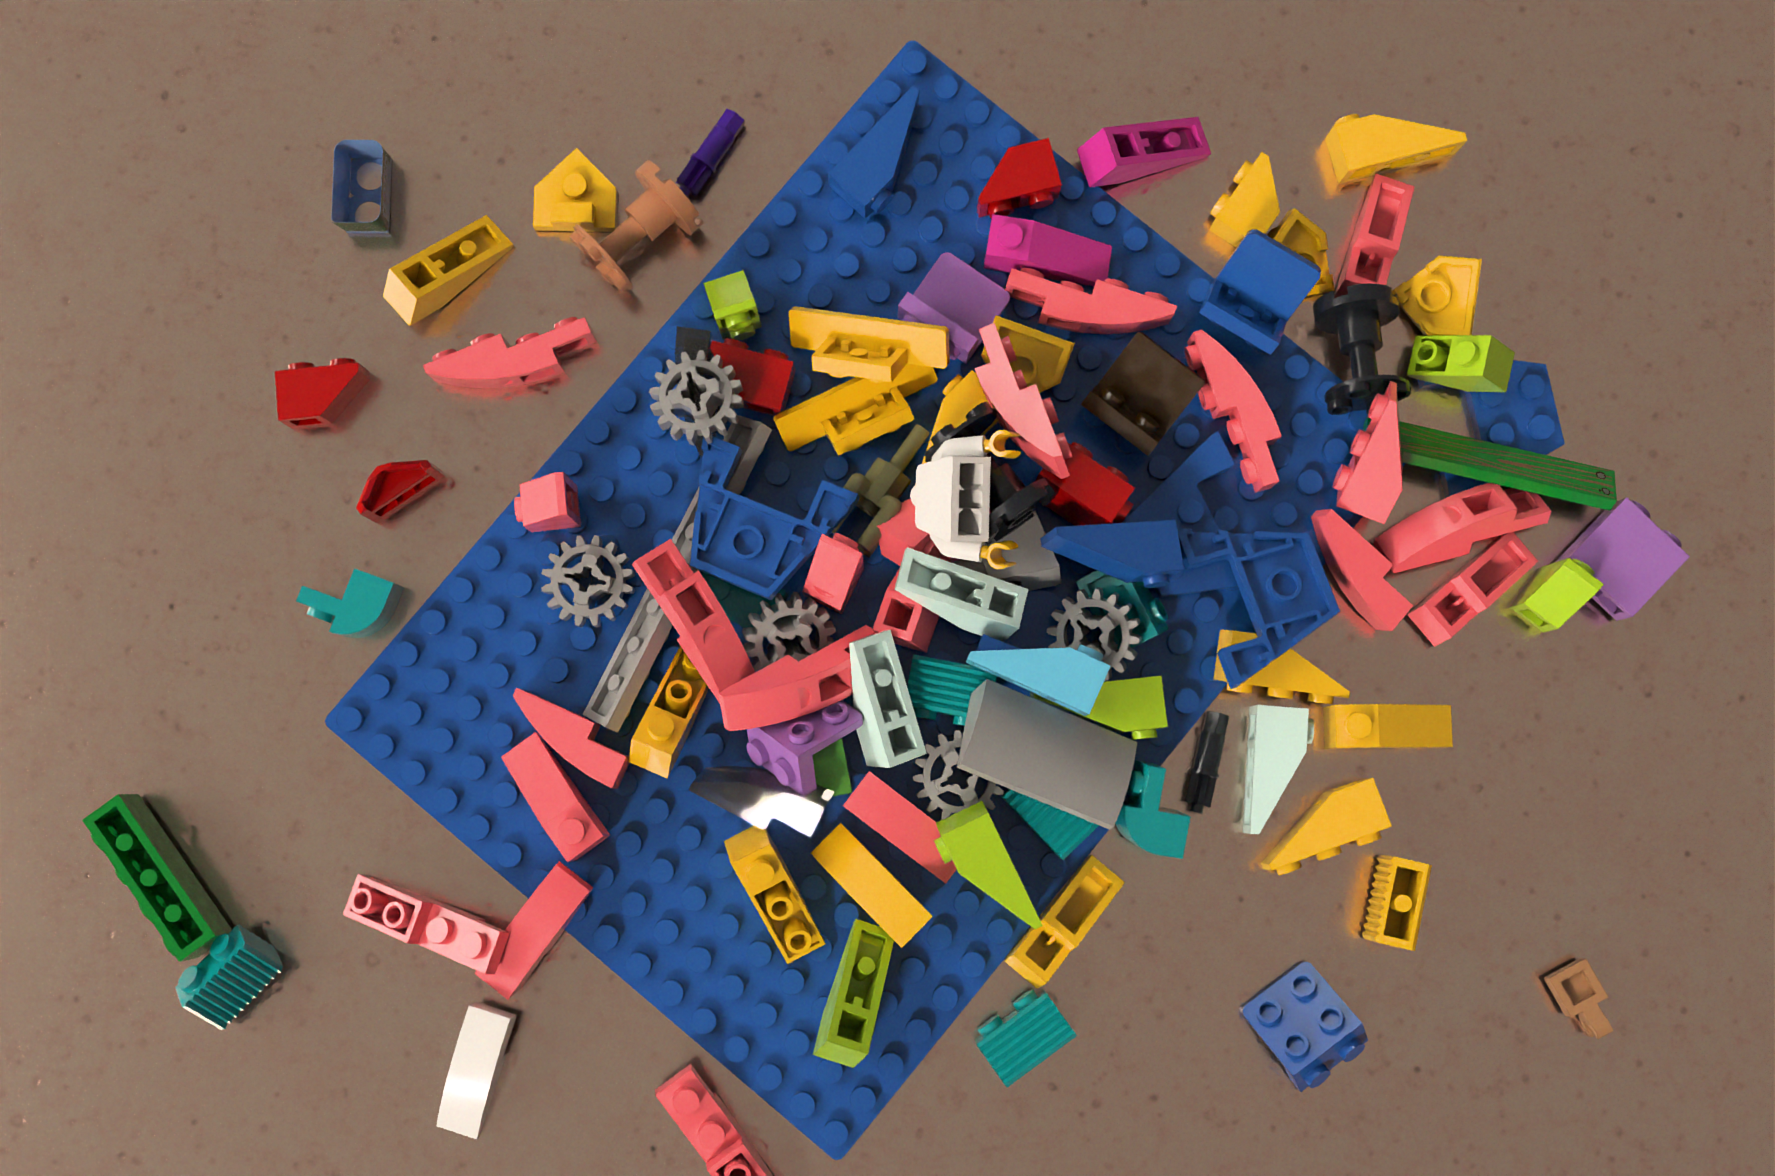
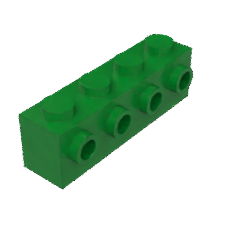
M117 794L82 820L91 832L93 842L106 854L114 866L117 877L130 889L138 901L143 915L153 923L162 936L165 947L179 962L199 958L210 950L212 943L221 934H228L232 930L139 794Z

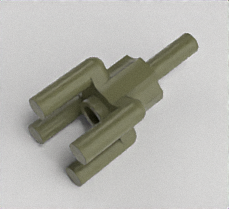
M918 424L914 426L890 462L884 461L879 457L876 458L865 475L861 473L853 474L843 487L857 493L860 498L856 506L867 515L873 517V520L857 541L859 552L868 558L871 557L878 547L879 539L882 536L877 526L890 520L901 509L899 499L911 483V480L902 472L930 434L924 427ZM848 515L832 531L833 534H835V532L838 531V529L843 524Z

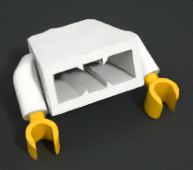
M998 430L992 434L990 439H986L984 435L952 438L943 442L932 456L931 462L918 465L916 469V485L912 488L910 494L911 501L915 506V524L918 529L930 534L931 540L944 556L981 562L984 558L995 569H1004L1016 565V562H1008L1002 557V549L1013 550L1018 548L1016 542L1005 540L990 546H986L985 542H989L991 457H987V453L992 452L996 456L1012 459L1018 457L1021 451L1005 450L1004 447L1009 437H1020L1018 433Z

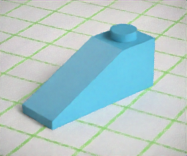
M1079 645L1077 650L1066 647L971 651L966 660V663L1083 716L1090 714L1110 669V665L1102 662L1104 656L1102 653L1084 645Z

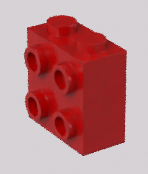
M1076 442L1068 443L1072 457L1065 459L1070 476L1061 479L1044 468L1038 474L1035 481L1041 478H1048L1058 492L1046 507L1074 526L1122 523L1134 505L1127 500L1135 487L1128 483V477L1114 467L1108 466L1105 468L1094 461L1092 453Z

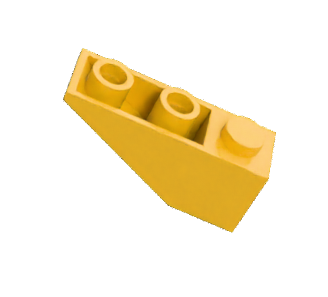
M1220 630L1217 653L1221 648L1258 638L1257 634L1234 630ZM1293 649L1285 652L1234 689H1230L1218 655L1216 656L1213 680L1227 682L1226 690L1252 694L1253 685L1268 687L1267 696L1293 699L1294 691L1307 692V701L1333 704L1334 696L1350 697V691Z
M681 646L632 737L628 759L629 763L665 778H668L688 738L709 689Z
M1361 778L1323 792L1261 862L1262 868L1270 871L1276 869L1278 875H1283L1300 869L1302 867L1300 860L1316 855L1319 861L1342 853L1340 845L1355 840L1357 846H1361L1381 839L1380 831L1392 827L1374 778Z
M761 821L725 840L724 844L730 863L787 964L825 945L826 943L763 822Z

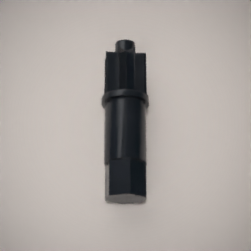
M1213 711L1206 712L1193 768H1190L1191 777L1185 802L1191 803L1190 812L1202 814L1204 806L1211 807L1216 780L1220 776L1218 770L1226 738L1228 715Z

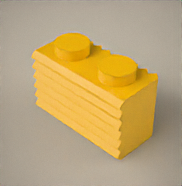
M1380 855L1376 858L1379 864L1375 866L1378 872L1373 874L1376 880L1371 883L1374 887L1370 891L1373 897L1368 899L1371 905L1366 908L1369 912L1365 916L1368 922L1363 925L1366 931L1361 934L1367 940L1415 951L1432 865L1395 856Z

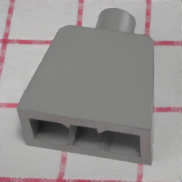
M1036 511L1033 512V518L997 542L993 539L991 544L988 545L985 542L986 546L1005 540L1016 542L1018 548L1013 550L1002 549V557L1008 562H1016V565L1004 569H995L984 558L981 562L963 559L954 561V564L1027 588L1028 591L1061 584L1060 567L1054 552L1041 547L1040 538L1046 534Z

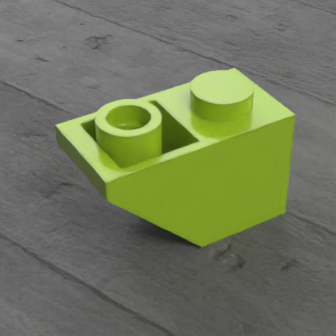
M744 270L703 283L723 340L725 338L738 341L753 336L755 329L762 327L757 306Z
M1417 335L1413 344L1407 376L1467 392H1506L1515 352L1492 335Z
M1566 558L1538 568L1510 608L1543 633L1556 630L1589 601L1604 584L1593 576L1595 574L1594 570L1586 563L1578 559L1571 560Z

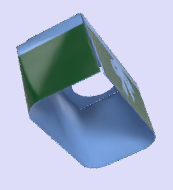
M342 140L334 149L331 219L334 221V224L347 233H389L392 158L377 141ZM368 162L377 163L382 167L381 186L374 190L362 188L356 178L358 169ZM375 202L380 205V214L374 221L356 222L355 212L362 203Z

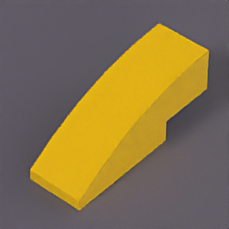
M842 823L811 852L813 857L901 948L933 917Z
M1091 855L1041 913L1039 919L1043 926L1037 929L1030 927L1004 961L1036 989L1047 984L1071 950L1079 945L1125 882L1096 857Z

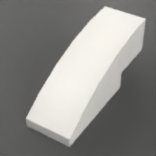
M479 1002L468 1006L447 1076L438 1114L437 1127L474 1139L479 1138L507 1055L504 1052L517 1016L516 1014Z

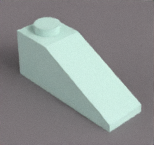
M908 547L904 551L894 589L963 630L980 636L985 634L1002 642L1019 629L1028 593L1027 588Z
M884 630L850 642L853 705L863 716V725L856 729L866 765L891 768L927 754L891 630Z
M1268 705L1249 707L1243 833L1260 834L1307 752V744H1312L1314 720L1308 718L1309 709Z

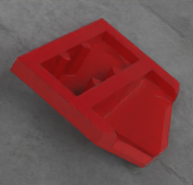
M428 460L391 462L379 465L368 477L356 509L360 515L377 523L444 478L445 475Z

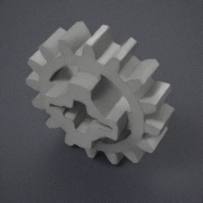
M699 350L696 360H690L688 354L682 352V363L676 365L668 359L666 364L669 372L667 374L655 373L654 376L661 386L650 388L649 393L652 399L657 400V402L650 405L654 416H661L657 422L662 430L671 427L670 434L674 440L678 441L683 434H686L690 445H695L698 436H703L705 441L710 444L712 443L713 432L718 431L724 437L728 434L724 425L727 421L738 423L739 418L733 411V408L739 409L744 407L742 397L735 395L743 391L740 380H733L736 373L731 365L722 369L723 361L721 356L716 355L708 362L702 350ZM698 373L708 374L715 378L706 379ZM680 381L676 389L672 390L677 382ZM694 385H696L698 392L701 393L700 411H698L695 403H693ZM722 405L717 414L712 417L717 407ZM687 416L695 420V423L685 422L679 418Z
M581 535L577 536L576 546L573 548L564 541L560 543L564 553L560 557L552 553L548 556L555 564L553 569H542V574L551 579L550 584L541 587L542 592L554 595L547 603L549 608L557 609L562 606L563 609L560 612L559 618L567 621L572 615H575V625L582 628L587 618H590L592 625L596 628L601 626V616L605 615L611 621H615L616 615L613 609L618 606L627 610L629 606L622 599L623 595L635 593V589L626 584V580L633 578L635 572L632 569H623L622 567L629 561L628 556L623 553L615 557L618 546L611 541L605 548H602V538L594 535L591 544H587ZM583 555L580 563L572 568H566L571 561ZM603 557L612 564L616 578L607 576L603 571ZM591 572L592 576L605 585H589L586 592V588L572 578H588ZM562 585L570 587L573 591L574 606L565 598ZM606 594L611 595L603 605L594 608L595 602Z
M1098 587L1094 590L1092 597L1089 598L1085 589L1077 591L1078 602H1075L1070 597H1066L1062 600L1066 611L1056 609L1052 612L1051 616L1059 623L1047 628V633L1057 638V641L1049 645L1048 648L1070 647L1077 650L1079 645H1084L1104 655L1102 658L1103 662L1110 665L1104 680L1106 681L1112 677V667L1120 673L1126 670L1127 667L1122 659L1123 657L1130 660L1136 658L1138 653L1130 645L1140 643L1142 636L1132 633V629L1141 622L1139 618H1128L1127 613L1132 608L1131 603L1125 604L1122 607L1116 604L1119 598L1117 592H1114L1108 599L1103 598L1102 588ZM1085 607H1100L1109 611L1106 616L1093 615ZM1071 620L1070 624L1074 627V640L1069 645L1067 627ZM1120 624L1122 643L1118 649V645L1114 641L1115 627ZM1098 626L1103 632L1099 637L1100 641L1097 639L1092 642L1088 641L1086 635L1090 632L1089 628L1095 629Z
M798 592L792 593L790 601H784L782 595L777 593L775 596L776 604L772 606L762 600L760 605L763 612L760 615L750 613L748 617L753 627L743 628L742 631L745 640L749 641L743 647L748 657H751L750 662L754 671L763 669L786 655H790L797 661H800L832 644L834 640L830 635L834 634L836 629L832 621H827L830 616L824 606L817 608L818 604L811 596L802 603ZM812 623H814L816 629L815 641L811 640L809 636L813 630L811 628ZM764 636L770 642L767 646V654L764 653L762 647Z
M955 730L953 741L949 742L943 734L938 735L940 746L936 749L929 744L925 745V750L929 757L927 760L916 759L915 764L924 769L923 774L913 776V781L923 783L924 789L920 790L916 795L918 798H925L927 796L930 798L931 802L926 809L929 813L939 807L942 809L941 820L949 817L951 813H957L980 801H983L985 807L990 810L995 808L990 797L992 794L1003 795L1004 790L996 786L994 782L988 780L986 789L979 799L974 790L979 776L971 774L966 779L967 787L961 789L958 784L940 786L942 782L947 781V778L953 774L951 767L958 763L959 755L955 748H961L962 735L960 730ZM941 755L945 765L941 777L931 781V768L937 757ZM946 791L959 795L964 806L947 804L937 795Z

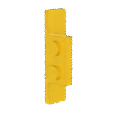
M797 306L789 310L791 346L815 351L812 354L813 371L825 372L836 378L852 376L866 378L872 383L892 382L906 364L945 369L950 363L949 329L946 326Z
M906 364L892 382L872 383L866 378L855 377L775 415L773 420L788 451L798 449L827 435L839 456L848 451L856 450L862 447L864 443L885 433L894 432L901 428L902 425L915 420L910 406L904 398L936 383L938 378L934 367Z

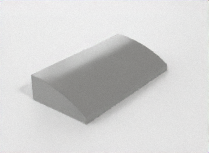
M986 679L970 696L957 768L1110 830L1115 826L1126 796L1133 770L1137 742Z

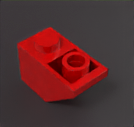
M1049 138L1007 149L978 198V217L989 215L992 219V214L1008 216L1014 212V209L1028 205L1031 209H1039L1052 204L1054 199L1058 198L1062 184Z
M725 338L723 343L712 340L710 350L713 357L716 355L721 356L723 361L722 369L731 365L736 373L733 380H740L743 391L735 395L742 397L744 401L743 408L772 416L785 411L796 372L794 362L788 360L789 356L787 354L772 349H765L764 354L748 350L746 343L730 338Z
M351 358L330 360V365L314 367L313 363L308 362L292 363L288 365L289 370L275 371L278 421L290 428L333 424L370 381V372L360 363L356 362L355 359Z

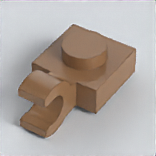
M1579 958L1544 977L1565 1017L1572 1018L1579 1014L1580 1023L1589 1037L1595 1036L1597 1039H1600L1613 1032L1611 1024L1597 1004L1608 998V995L1586 958Z

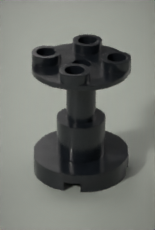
M1357 284L1347 286V295L1335 298L1334 291H1331L1318 298L1313 304L1314 322L1317 328L1326 333L1338 334L1340 353L1350 357L1352 379L1331 387L1324 395L1327 411L1331 415H1342L1360 410H1366L1368 414L1374 397L1377 393L1384 395L1390 381L1397 383L1398 401L1411 395L1409 380L1396 375H1378L1375 352L1383 347L1381 327L1395 320L1400 314L1398 295L1396 293L1393 296L1392 288L1387 285Z
M983 402L973 408L965 417L967 421L957 428H954L952 424L943 427L931 438L934 445L925 452V462H931L934 453L943 442L949 439L980 436L996 419V410L992 409L987 402ZM989 452L987 457H991L989 508L991 513L989 514V542H986L987 545L991 544L993 539L997 542L1034 517L1033 512L1036 510L1035 504L1038 501L1046 507L1058 493L1048 478H1041L1025 486L1009 463L999 466Z

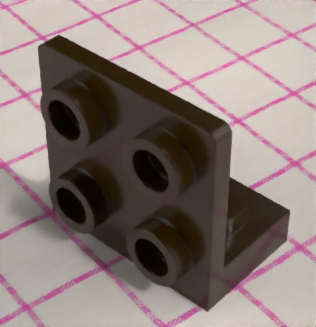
M1137 332L1100 382L1089 392L1081 405L1149 456L1172 424L1202 388L1205 381L1143 332Z

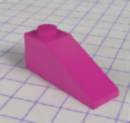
M1199 117L1104 127L1077 149L1089 187L1127 182L1207 158L1211 155Z
M992 214L983 269L1010 273L1012 268L1019 271L1021 268H1031L1044 274L1046 279L1094 286L1097 279L1104 282L1105 279H1108L1112 246L1034 220Z

